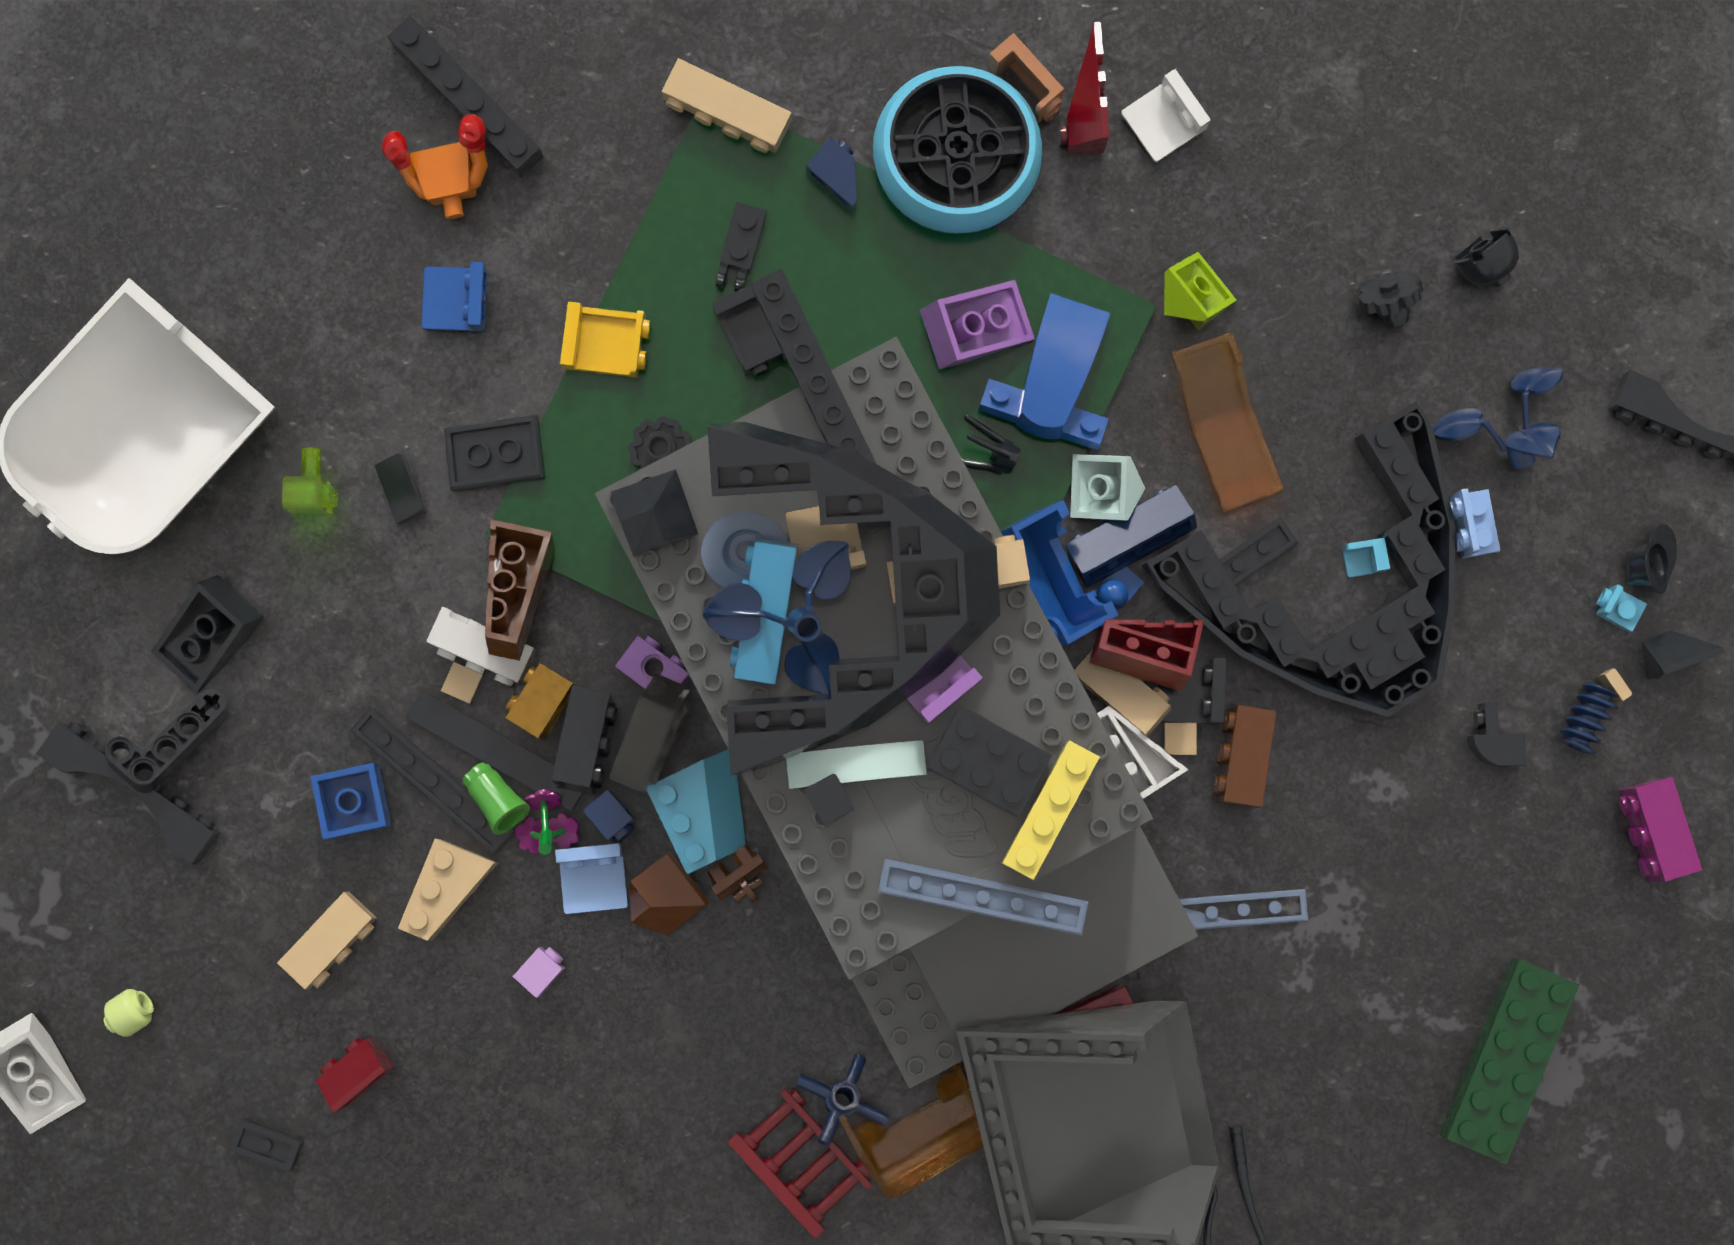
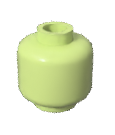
M127 989L105 1004L104 1024L110 1032L122 1037H129L151 1022L154 1009L153 1004L144 992Z

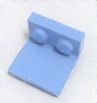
M1466 488L1450 496V504L1456 525L1455 552H1460L1461 559L1500 552L1489 489L1469 493Z
M622 844L555 850L556 863L560 864L564 913L570 914L628 907Z

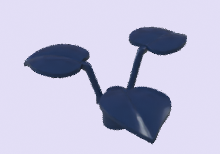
M1531 368L1520 372L1512 379V390L1518 393L1524 392L1522 394L1523 429L1508 434L1505 442H1503L1486 419H1482V411L1473 408L1455 410L1441 417L1432 427L1435 438L1441 440H1462L1475 435L1481 427H1484L1497 442L1500 451H1507L1510 465L1514 469H1524L1533 465L1536 461L1535 456L1553 459L1556 445L1561 435L1560 429L1552 423H1538L1529 426L1528 399L1531 393L1542 395L1553 390L1563 377L1562 368Z
M839 540L823 541L812 545L801 553L793 568V578L798 585L807 588L805 592L806 607L794 609L787 618H782L766 611H759L762 605V598L758 591L745 583H733L721 589L705 606L702 615L706 623L719 635L736 641L747 640L758 634L760 630L759 617L788 627L789 631L801 640L802 643L793 645L788 650L784 662L786 674L800 687L817 691L824 695L831 694L829 660L840 659L839 651L835 641L827 634L820 632L821 623L812 614L815 610L812 604V593L821 599H832L844 592L851 577L849 545L845 541Z

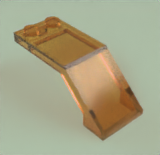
M1229 332L1173 352L1172 358L1189 425L1223 513L1283 492V485L1252 409L1242 368L1243 358L1233 333Z

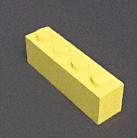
M1070 740L1066 742L1001 864L1034 880L1099 760V756Z

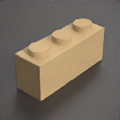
M1091 651L1075 669L1081 684L1106 706L1112 707L1148 737L1170 712L1171 705L1167 703L1170 698L1157 687L1153 690L1143 683V679L1091 664Z
M343 892L277 964L304 989H311L313 986L319 988L329 978L330 974L327 971L335 962L339 965L343 963L352 953L349 947L357 939L363 941L374 930L375 927L372 923L377 917L350 892Z

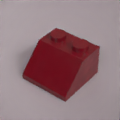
M358 1037L344 1049L347 1055L339 1061L333 1058L319 1070L322 1075L315 1081L334 1113L349 1106L395 1067L371 1037L363 1041Z

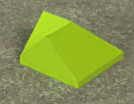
M1199 252L1165 271L1164 315L1190 319L1198 330L1237 301Z

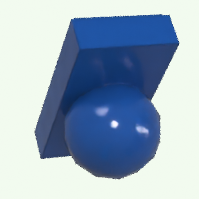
M1125 567L1108 576L1095 590L1097 596L1094 598L1101 603L1112 601L1118 613L1143 585L1144 581L1128 567Z

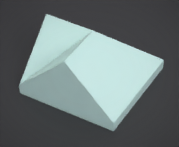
M1073 454L1070 517L1128 520L1145 490V486L1131 456Z

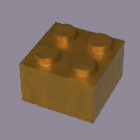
M539 663L537 668L532 666L525 675L522 683L526 686L521 694H514L508 702L505 710L509 713L505 718L535 737L545 741L568 705L572 685H576Z

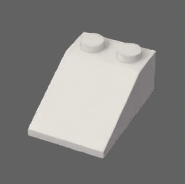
M33 1013L0 1031V1097L29 1134L71 1111L86 1100L51 1036Z

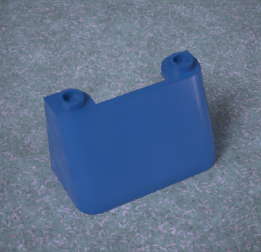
M1064 500L1036 510L1001 531L1003 536L1014 535L1015 541L1023 539L1030 576L1029 586L1061 646L1068 645L1096 629L1105 620H1111L1118 616L1112 601L1107 603L1098 602L1094 598L1097 596L1095 590L1084 593L1058 539V537L1067 533L1065 527L1061 528V522L1064 517L1070 514Z

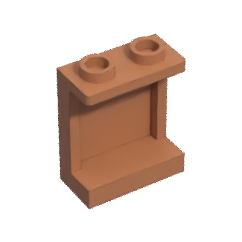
M1013 33L990 53L987 71L999 77L1010 68L1040 101L1036 105L1034 113L1037 123L1039 124L1042 120L1049 122L1061 110L1059 106L1063 102L1061 99L1064 88Z

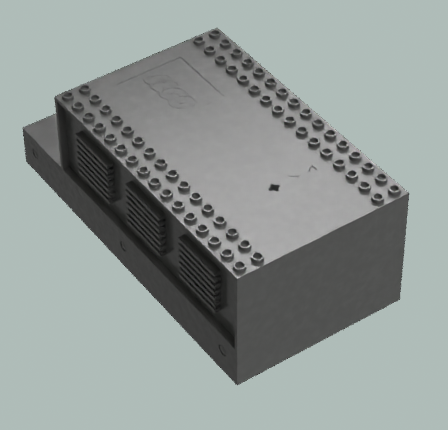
M897 336L831 370L877 465L930 493L992 543L995 544V538L1003 537ZM799 387L733 421L747 422L826 443ZM708 435L595 493L728 750L726 705L729 700L824 695L817 691L800 687L786 674L784 662L788 650L793 645L802 643L801 640L789 631L788 627H785L778 676L774 685L734 678L735 668L729 667L732 647L739 648L740 641L731 640L716 633L706 623L702 615L705 606L724 588L709 576L702 562L701 547L709 528L726 515L742 511L756 512L776 522L786 535L787 541L791 543L786 513L819 506L818 490L712 497ZM676 469L698 535L634 557L620 523L611 491ZM857 523L866 567L851 570V577L846 589L837 597L821 599L812 593V604L815 607L812 614L821 623L820 632L827 634L835 641L840 659L899 656L896 606L893 605L887 570V562L893 561L891 525L870 535L865 523ZM794 578L787 617L794 609L806 607L805 592L807 588L798 585ZM1029 584L999 589L1000 616L961 654L971 668L974 667L982 676V680L933 721L927 724L906 699L870 726L808 750L817 751L923 740L927 767L961 705L1052 755L1019 817L1006 812L926 768L927 775L841 783L855 810L824 826L805 791L807 787L789 789L786 760L765 768L741 773L848 979L853 980L909 1089L963 1061L957 1035L959 1027L1052 1015L1198 937L1194 926L1140 825L1152 820L1153 817ZM1070 740L1100 758L1034 880H1031L1001 864L1063 747ZM884 860L904 862L1088 901L1082 936L878 893Z

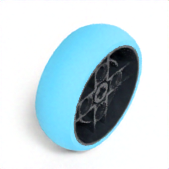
M950 66L930 70L914 77L900 87L891 97L876 124L873 138V159L883 190L904 215L918 224L933 230L947 233H970L987 229L1000 223L1024 203L1039 176L1042 162V140L1032 109L1014 87L1000 77L981 69ZM968 97L984 102L997 110L1011 127L998 128L995 121L986 112L978 107L969 105ZM937 99V108L921 120L914 134L896 136L902 121L911 111L927 101ZM957 115L962 119V122L960 124H952L947 120V117ZM986 142L992 143L997 150L987 152L983 150L981 145ZM953 145H959L960 150H963L962 153H956ZM927 147L932 149L934 155L924 157L918 150ZM1019 164L1013 180L1002 192L988 200L979 202L978 191L994 180L1002 165ZM917 172L929 187L947 195V203L934 200L918 191L906 179L903 173ZM963 175L969 182L959 185L955 183L953 177Z

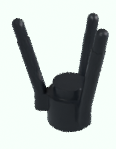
M966 414L964 416L966 421L997 442L993 444L980 437L968 434V440L992 451L989 460L994 461V464L962 459L965 466L991 470L1002 474L1004 469L1012 472L1021 449L1013 446L1014 442L1003 438L980 421Z

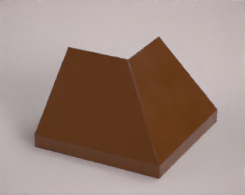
M671 851L631 880L629 884L631 923L665 935L671 934L709 903Z

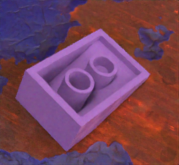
M1015 280L939 299L920 310L939 370L970 362L1035 340Z

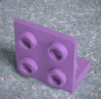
M960 655L942 674L908 697L907 700L925 722L929 724L980 682L982 676L974 667L971 668Z

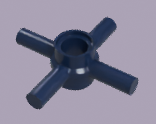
M855 1054L843 1082L829 1087L801 1074L796 1083V1086L825 1099V1106L829 1116L818 1139V1142L822 1145L830 1146L841 1118L849 1117L856 1113L882 1126L885 1125L889 1114L860 1101V1094L856 1084L867 1060L861 1055ZM835 1095H845L849 1100V1106L840 1105L836 1101Z

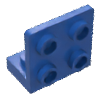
M471 262L470 268H424L422 328L424 330L485 332L488 269L483 262Z

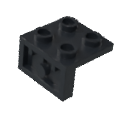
M1226 658L1195 660L1191 678L1182 691L1158 684L1157 688L1170 698L1167 703L1171 705L1170 712L1161 722L1218 725L1224 723Z

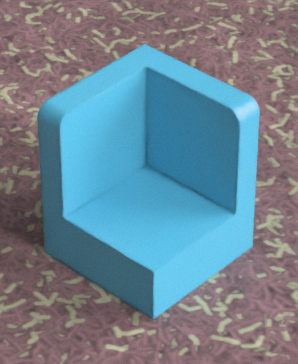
M1385 538L1348 543L1342 547L1346 574L1349 578L1383 573L1390 569Z

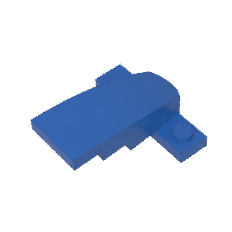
M1051 293L1038 331L1023 390L988 379L978 411L1014 422L1025 432L1036 437L1046 439L1062 438L1098 450L1108 418L1075 408V405L1086 382L1111 313Z

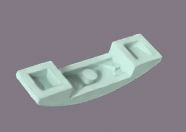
M923 740L808 751L786 759L789 789L809 787L831 774H836L841 783L927 775Z

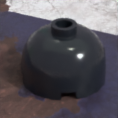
M1501 227L1490 231L1493 236L1491 238L1483 240L1481 236L1457 253L1455 256L1457 260H1454V264L1467 281L1482 286L1493 283L1497 287L1511 278L1510 272L1517 265L1519 252L1515 238L1508 227Z

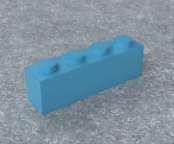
M757 537L754 546L748 545L745 566H750L751 571L749 580L743 579L742 583L751 585L760 594L762 605L759 611H766L779 617L787 618L798 544ZM759 617L760 630L758 634L750 639L740 641L739 648L732 647L729 667L735 668L734 678L775 685L785 627L777 622Z

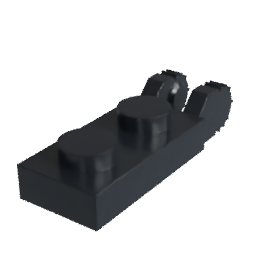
M736 202L719 261L721 265L715 287L723 288L727 280L728 269L732 267L740 269L734 283V292L743 289L747 273L752 268L767 210Z

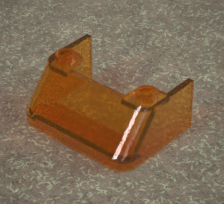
M958 1063L952 1066L954 1071L945 1074L937 1084L936 1091L940 1096L938 1099L887 1129H884L882 1125L875 1122H865L854 1130L844 1114L838 1117L858 1156L886 1197L896 1198L907 1193L984 1147L969 1082Z

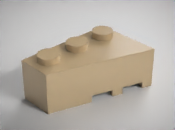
M435 839L398 929L427 941L433 940L499 863L444 840Z

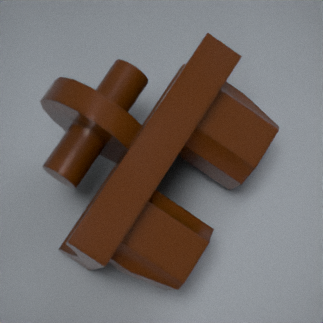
M744 845L732 854L740 866L734 872L729 874L722 863L715 865L707 871L714 885L711 889L721 901L732 894L737 902L747 895L754 902L758 899L754 890L763 885V882L757 875L765 871L768 866L759 854L755 855Z

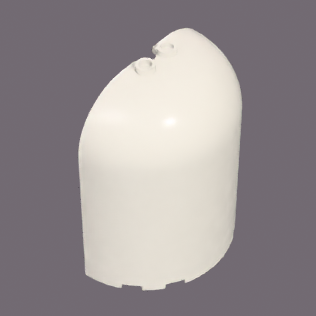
M128 278L9 408L0 426V467L12 488L26 500L23 506L36 517H39L41 513L51 521L47 527L59 538L62 539L64 536H67L79 546L98 553H127L140 549L155 540L273 412L275 407L198 337L176 320L165 308Z

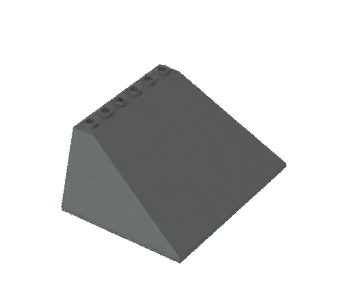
M1148 1001L959 1027L957 1029L958 1040L1007 1245H1198L1220 1165L1186 1001Z

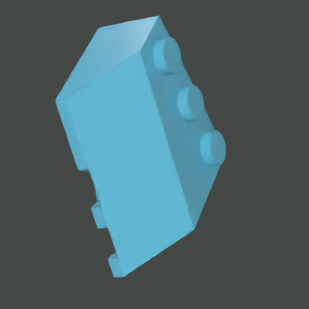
M729 750L703 759L645 787L688 875L733 854L736 850L746 845L737 774L731 775Z

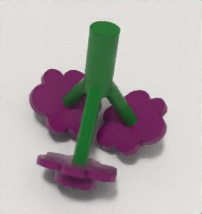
M538 790L533 795L525 797V802L530 806L531 810L538 809L541 811V819L534 820L532 817H527L524 820V824H520L515 828L514 834L519 839L518 846L520 849H528L531 853L540 852L543 855H547L551 852L552 841L558 842L561 849H569L572 843L579 841L577 833L579 823L575 818H568L566 813H560L557 817H553L548 821V811L561 805L559 793L550 790Z

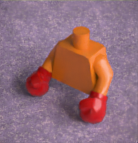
M467 114L461 119L458 129L459 142L412 152L409 155L407 141L399 131L387 133L381 142L383 155L400 171L406 184L420 199L427 200L434 206L443 204L446 219H457L464 216L461 200L476 196V189L481 186L488 168L484 150L486 147V127L482 118L475 114Z

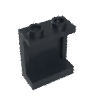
M751 285L712 303L713 310L745 376L750 374L753 377L760 376L771 369L769 365L779 360L782 363H787L756 300Z

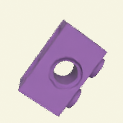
M637 636L615 667L668 706L690 675L685 671L686 667L682 660L674 654L670 659L660 652L663 646L654 639L647 636L643 640ZM652 660H659L663 663V672L657 677H651L646 672V667Z

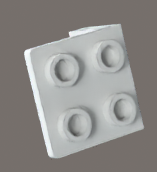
M1176 69L1164 76L1161 85L1121 112L1122 117L1154 162L1160 161L1205 131L1211 121Z

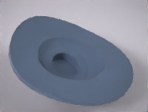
M742 511L726 515L709 528L703 539L701 557L704 568L709 576L723 587L733 583H742L743 579L749 580L751 571L750 566H745L748 545L754 546L757 537L788 542L786 535L776 522L763 514Z

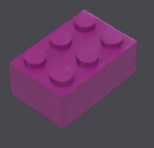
M1673 777L1654 779L1619 790L1621 797L1618 798L1619 807L1622 814L1628 816L1631 828H1628L1629 838L1632 845L1638 847L1641 857L1638 859V866L1643 877H1647L1648 882H1666L1702 871Z

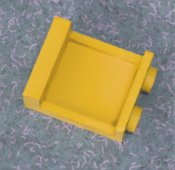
M568 302L560 360L561 367L565 370L638 378L639 370L645 369L646 351L641 350L643 339L649 338L650 320H645L644 311L637 310V313L606 310L582 307L581 303Z

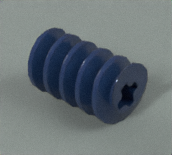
M1585 682L1582 688L1587 694L1580 693L1577 695V701L1581 705H1573L1571 707V711L1575 716L1566 717L1565 721L1571 728L1563 727L1560 729V734L1565 738L1560 739V741L1573 749L1594 755L1595 751L1589 746V743L1600 744L1601 740L1594 733L1595 731L1606 732L1607 729L1600 721L1612 720L1606 709L1617 710L1618 706L1611 699L1612 697L1618 698V695L1597 684Z

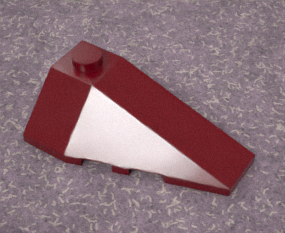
M1094 22L1065 126H1060V144L1066 145V154L1104 153L1109 139L1107 97H1102L1105 91V72L1100 71V66L1103 65L1100 22Z

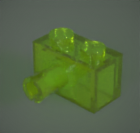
M301 448L302 476H283L282 508L294 516H332V507H337V489L332 488L333 484L321 476V448Z

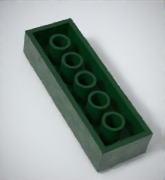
M1511 958L1439 1136L1507 1165L1580 984L1524 960Z

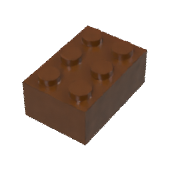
M1237 705L1231 708L1228 714H1224L1222 732L1226 733V740L1223 745L1219 746L1217 763L1222 764L1221 774L1219 777L1215 776L1212 795L1217 796L1216 803L1252 809L1263 806L1276 711Z

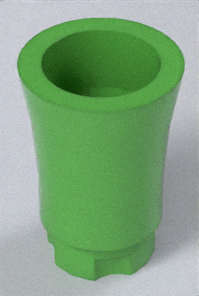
M483 762L477 764L464 775L463 783L468 788V793L479 806L495 835H501L512 830L528 815L530 806L505 783L498 772L493 770L489 764H484Z

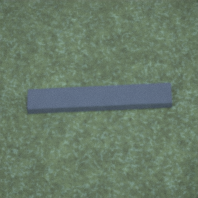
M889 859L884 860L878 893L1081 936L1088 907V901Z
M1305 889L1179 899L1182 905L1299 896L1301 915L1228 920L1217 917L1218 910L1214 906L1207 907L1205 913L1184 908L1195 930L1308 921ZM1272 901L1268 905V910L1272 914H1277L1282 909L1278 901ZM1239 904L1236 911L1240 916H1247L1250 908L1247 904Z

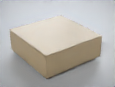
M453 662L441 691L471 704L484 675Z
M1616 669L1606 670L1597 676L1604 688L1618 695V698L1612 697L1615 703L1624 701L1632 695L1631 690Z
M1164 723L1165 752L1169 755H1197V723Z

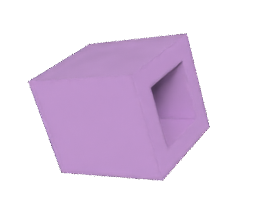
M538 947L513 975V978L533 996L538 998L565 969L560 964L563 958L551 947H548L547 950L543 947Z

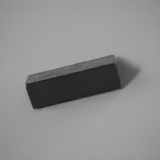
M402 452L374 465L397 524L427 513L406 457Z

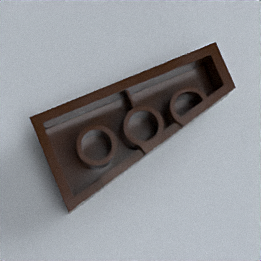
M490 519L488 598L485 639L490 655L520 661L555 552L552 532Z

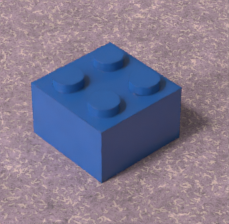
M370 763L310 776L323 840H332L392 827L380 764Z

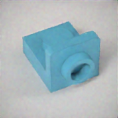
M1618 584L1610 587V589L1605 588L1598 598L1597 605L1600 608L1596 615L1629 633L1633 632L1647 604L1622 591L1623 587Z

